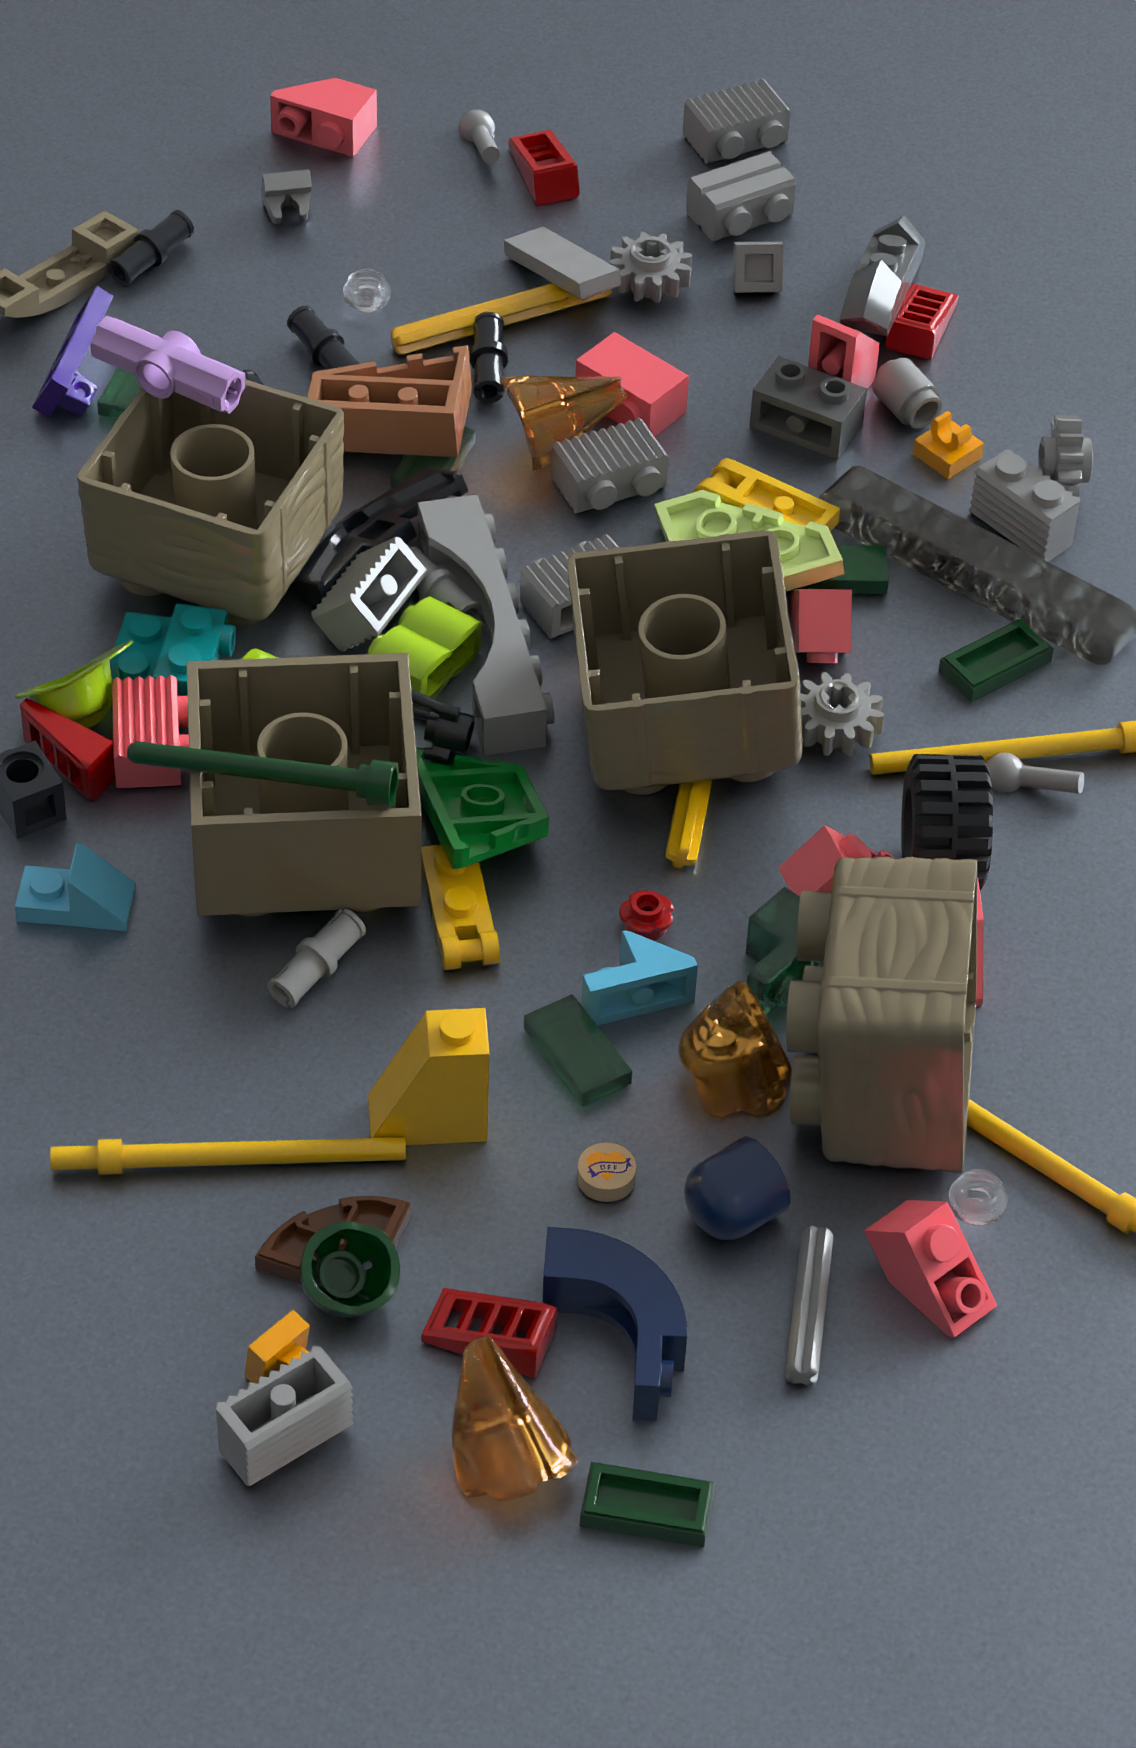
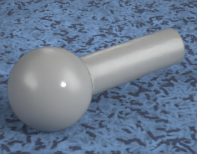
M482 110L468 111L459 122L460 136L467 141L475 143L484 162L488 164L495 163L500 157V152L492 138L495 131L492 117Z
M1011 753L995 754L986 762L990 772L992 789L998 792H1012L1020 787L1081 794L1084 787L1083 772L1025 766L1017 756Z

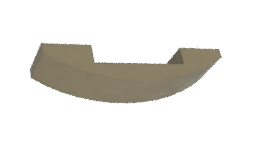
M104 210L72 229L71 246L17 276L3 268L0 270V314L13 318L36 316L52 311L74 300L109 273L108 262L134 244V238L139 234V229Z

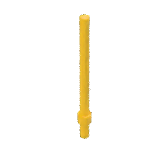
M1136 721L1118 722L1117 728L873 753L869 755L870 771L872 775L906 772L914 754L982 755L986 763L993 755L1003 752L1011 753L1019 759L1119 749L1121 754L1135 753Z
M969 1099L967 1126L1107 1215L1106 1221L1126 1235L1131 1231L1136 1233V1198L1127 1192L1121 1195L1117 1194Z
M405 1137L122 1145V1139H98V1145L50 1147L51 1170L98 1169L99 1175L123 1174V1168L406 1160Z

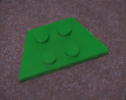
M416 749L420 800L452 869H460L548 836L549 815L523 765L499 761L486 762L478 758L456 755L454 766L424 762V750Z

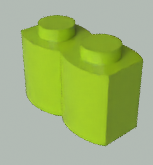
M429 596L422 599L415 606H409L401 615L398 626L393 627L386 634H380L371 643L367 654L408 653L411 689L435 699L445 688L450 678L460 674L480 651L482 622Z

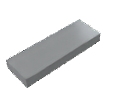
M540 227L504 240L505 255L581 300L621 285L620 269L545 227Z

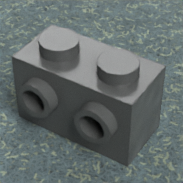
M778 356L753 389L749 427L838 460L863 426L867 388Z

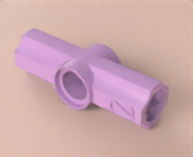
M106 316L98 323L95 335L90 342L92 357L134 374L139 385L147 393L157 398H168L173 392H176L215 410L230 414L239 404L241 394L246 387L244 372L201 355L195 342L182 332L168 331L161 338L124 321Z

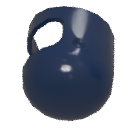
M748 1136L738 1139L697 1164L688 1174L684 1186L686 1206L695 1223L710 1237L723 1241L735 1240L751 1233L788 1210L791 1203L788 1183L776 1159L765 1146Z

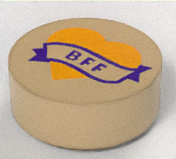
M598 1143L588 1147L583 1151L578 1160L577 1182L580 1189L588 1197L601 1202H613L626 1197L633 1190L636 1182L637 1165L635 1158L629 1150L615 1143Z

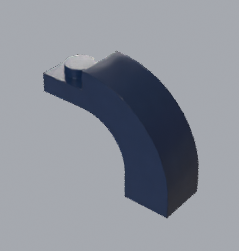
M547 1227L542 1303L557 1307L558 1312L585 1314L602 1319L614 1326L625 1336L635 1358L632 1420L657 1421L659 1397L671 1398L673 1371H684L687 1321L683 1304L674 1285L655 1262L644 1253L619 1239L589 1230Z

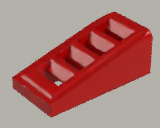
M552 130L515 136L508 139L512 156L532 198L538 205L566 201L579 196L577 164Z
M913 284L907 292L887 336L886 348L932 360L958 303L959 295Z
M26 698L20 703L24 741L26 743L36 741L52 767L80 794L94 801L116 779L113 742L31 699Z
M443 1288L421 1334V1342L536 1378L557 1331L558 1308L536 1301ZM452 1310L463 1313L456 1328L444 1327ZM474 1317L484 1320L479 1332L469 1330ZM496 1324L505 1327L502 1335L492 1334ZM517 1331L527 1334L525 1339L515 1337Z

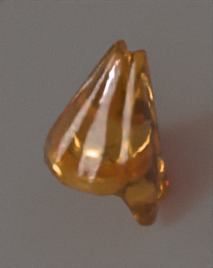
M510 376L499 380L501 386L506 389L521 419L531 455L533 472L543 469L552 462V446L556 441L562 443L565 439L571 440L574 436L580 438L583 433L586 434L627 398L628 394L621 388L622 378L620 376Z
M738 981L723 990L690 1022L683 1031L679 1041L678 1053L683 1067L692 1074L702 1107L709 1115L720 1119L739 1111H746L757 1116L764 1115L776 1109L783 1101L785 1089L782 1080L790 1078L792 1067L762 1006L746 982Z
M491 1336L472 1340L464 1349L452 1424L453 1461L457 1480L463 1493L468 1497L491 1495L496 1501H506L533 1493L537 1490V1484L541 1481L557 1480L569 1473L577 1464V1456L570 1448L572 1442L563 1425L540 1396L523 1379Z

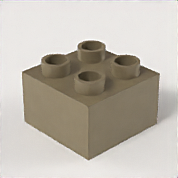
M408 653L187 661L189 748L359 769L361 764L370 765L372 760L376 759L397 762L399 768L398 788L394 804L391 808L368 805L366 799L357 798L355 791L190 771L191 831L197 916L238 914L255 917L274 912L339 910L341 908L366 912L386 907L421 906L422 816Z

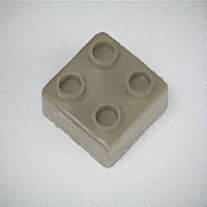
M245 379L246 387L241 394L239 404L230 414L215 410L176 392H173L168 398H157L147 393L141 387L140 392L119 416L111 431L102 443L97 445L94 453L78 472V493L81 501L84 535L86 537L87 556L90 566L93 570L103 575L119 579L123 587L134 594L153 596L164 593L207 608L228 610L229 624L249 625L268 618L318 546L324 533L329 529L331 522L337 516L342 504L344 472L343 436L345 431L343 410L331 404L271 388Z
M764 530L724 534L718 537L666 541L643 546L614 547L605 550L577 552L568 558V585L590 769L594 782L600 788L607 791L624 790L631 794L647 795L658 792L670 784L729 777L741 782H755L769 777L775 771L792 768L798 764L802 756L803 741L800 679L787 612L779 547L773 532Z
M891 857L841 858L835 864L832 892L802 890L800 895L797 926L798 960L824 962L823 967L805 966L803 981L791 980L789 986L786 1021L787 1051L818 1053V1056H794L790 1094L791 1125L821 1127L822 1152L825 1158L831 1162L843 1161L872 1167L883 1165L894 1169H921L926 1171L963 1173L976 1014L977 860L924 859L916 857L900 859Z

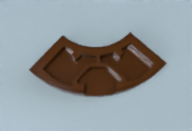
M355 1196L339 1199V1204L322 1208L309 1214L302 1211L283 1223L263 1243L255 1256V1269L301 1284L299 1266L307 1242L320 1229L336 1222L350 1221L377 1227L390 1237L396 1248L412 1216V1203L382 1196ZM343 1239L340 1241L339 1251H342L345 1245Z

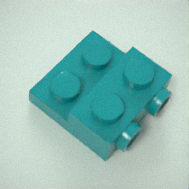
M176 604L172 618L126 612L115 647L130 640L133 643L110 659L112 681L117 677L121 680L127 677L134 680L138 676L146 679L148 676L156 679L159 675L164 678L172 675L177 679L178 696H188L187 661L223 660L224 656L231 657L233 655L236 642V626L228 625V610Z

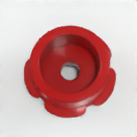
M651 890L632 893L629 896V901L622 902L619 908V916L624 922L626 931L653 941L661 938L673 922L671 914L673 912V905L671 901L664 895Z

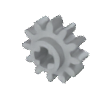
M641 232L640 238L635 241L629 237H623L622 248H611L609 264L620 269L621 285L617 287V292L625 293L631 290L634 293V301H640L644 297L651 298L655 303H659L661 296L666 293L674 298L679 297V287L686 288L690 286L692 254L683 252L684 243L682 241L670 244L667 241V235L664 233L656 237L649 236L646 232Z
M1055 415L1054 421L1051 422V437H1042L1040 441L1038 470L1042 471V475L1050 476V480L1057 481L1062 486H1065V491H1072V496L1080 497L1079 483H1088L1091 478L1093 466L1092 441L1090 438H1084V434H1081L1082 419H1079V415Z
M824 672L821 675L820 685H816L809 680L802 681L800 700L802 732H804L803 746H812L818 742L822 745V752L826 756L831 754L833 748H842V751L847 756H852L854 743H858L865 748H871L873 735L882 733L884 713L882 712L883 697L879 695L869 696L871 687L869 681L862 682L858 686L851 683L850 673H845L841 680H832V677Z

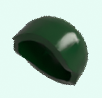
M350 1221L336 1222L320 1229L307 1242L299 1266L300 1283L308 1299L325 1313L339 1318L362 1317L383 1306L394 1295L400 1279L398 1253L390 1237L381 1229ZM343 1239L345 1245L343 1250L339 1251L340 1241ZM370 1261L372 1267L364 1270L362 1264ZM357 1294H361V1295L367 1296V1297L369 1298V1300H364L363 1298L359 1297Z

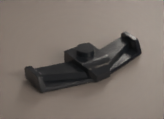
M428 466L361 508L353 510L335 524V528L316 547L291 584L293 589L304 602L314 605L322 603L321 599L327 596L326 592L332 590L331 586L337 584L336 580L342 578L341 574L346 572L347 567L351 566V561L356 559V555L394 537L401 538L406 545L417 537L410 519L418 515V502L445 499L450 495L461 497L466 494L468 488L462 474Z

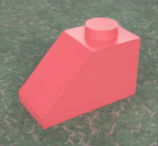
M817 314L812 322L808 367L868 389L875 380L880 343L857 330Z
M790 590L792 635L795 652H806V663H838V653H851L852 590Z

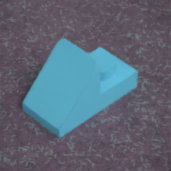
M77 843L70 869L25 865L15 904L16 921L127 931L136 892V882L85 845Z
M622 931L620 966L605 967L596 972L583 975L581 1012L588 1028L695 1002L698 965L693 956L633 932Z

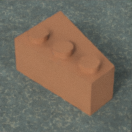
M468 345L454 347L453 355L423 360L422 353L406 356L407 363L377 368L376 362L373 361L315 371L312 375L307 398L331 404L343 410L345 428L343 436L344 452L458 457L472 392Z

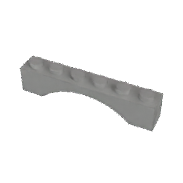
M478 494L418 502V542L421 551L439 569L445 568L454 574L457 578V585L472 599L481 604L483 611L479 617L491 639L492 647L486 662L473 680L472 715L475 716V729L483 755L546 747L547 724H553L555 720L553 701L549 692H541L542 669L540 660L537 655L530 656L528 651L531 647L528 623L526 619L518 620L517 617L519 613L518 594L515 584H507L505 580L507 578V561L503 548L495 549L494 546L496 543V528L492 514H484Z

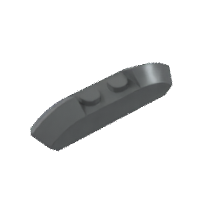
M905 215L874 232L852 277L842 308L840 324L855 330L888 336L922 261L925 249V239Z

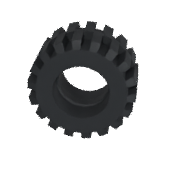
M914 754L906 769L903 786L901 815L902 858L977 860V877L981 891L989 873L993 839L992 784L985 760L982 755Z

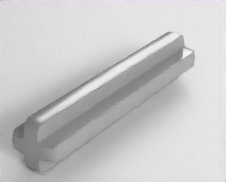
M811 1225L804 1228L801 1233L785 1377L792 1384L802 1383L808 1386L818 1380L834 1237L831 1230L826 1227L817 1228Z

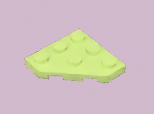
M705 490L654 504L656 517L666 541L718 537L724 534L764 530L773 532L778 542L785 592L845 574L843 559L828 526L809 521L804 527L784 521L783 513L746 503L743 508L722 503L720 495Z

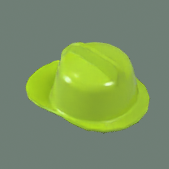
M130 640L122 643L66 676L24 690L14 697L15 699L29 697L31 700L86 728H90L105 717L113 702L109 660L125 650L133 642Z

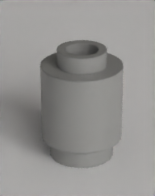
M899 358L890 360L878 369L873 383V392L902 424L920 429L928 426L933 419L938 417L942 409L939 391L910 359Z

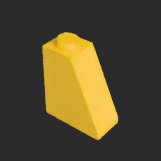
M485 1008L425 1011L368 1093L370 1138L405 1137L406 1145L487 1142L489 1043Z

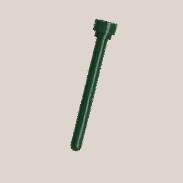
M141 741L131 743L127 749L128 759L135 764L355 791L357 798H364L368 805L391 808L394 804L398 788V763L373 759L370 765L361 764L359 769Z

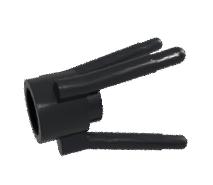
M411 689L412 703H415L412 704L413 717L427 721L424 741L433 743L432 748H416L424 750V759L448 764L451 753L465 756L473 735L475 716L460 712L461 708L443 704Z

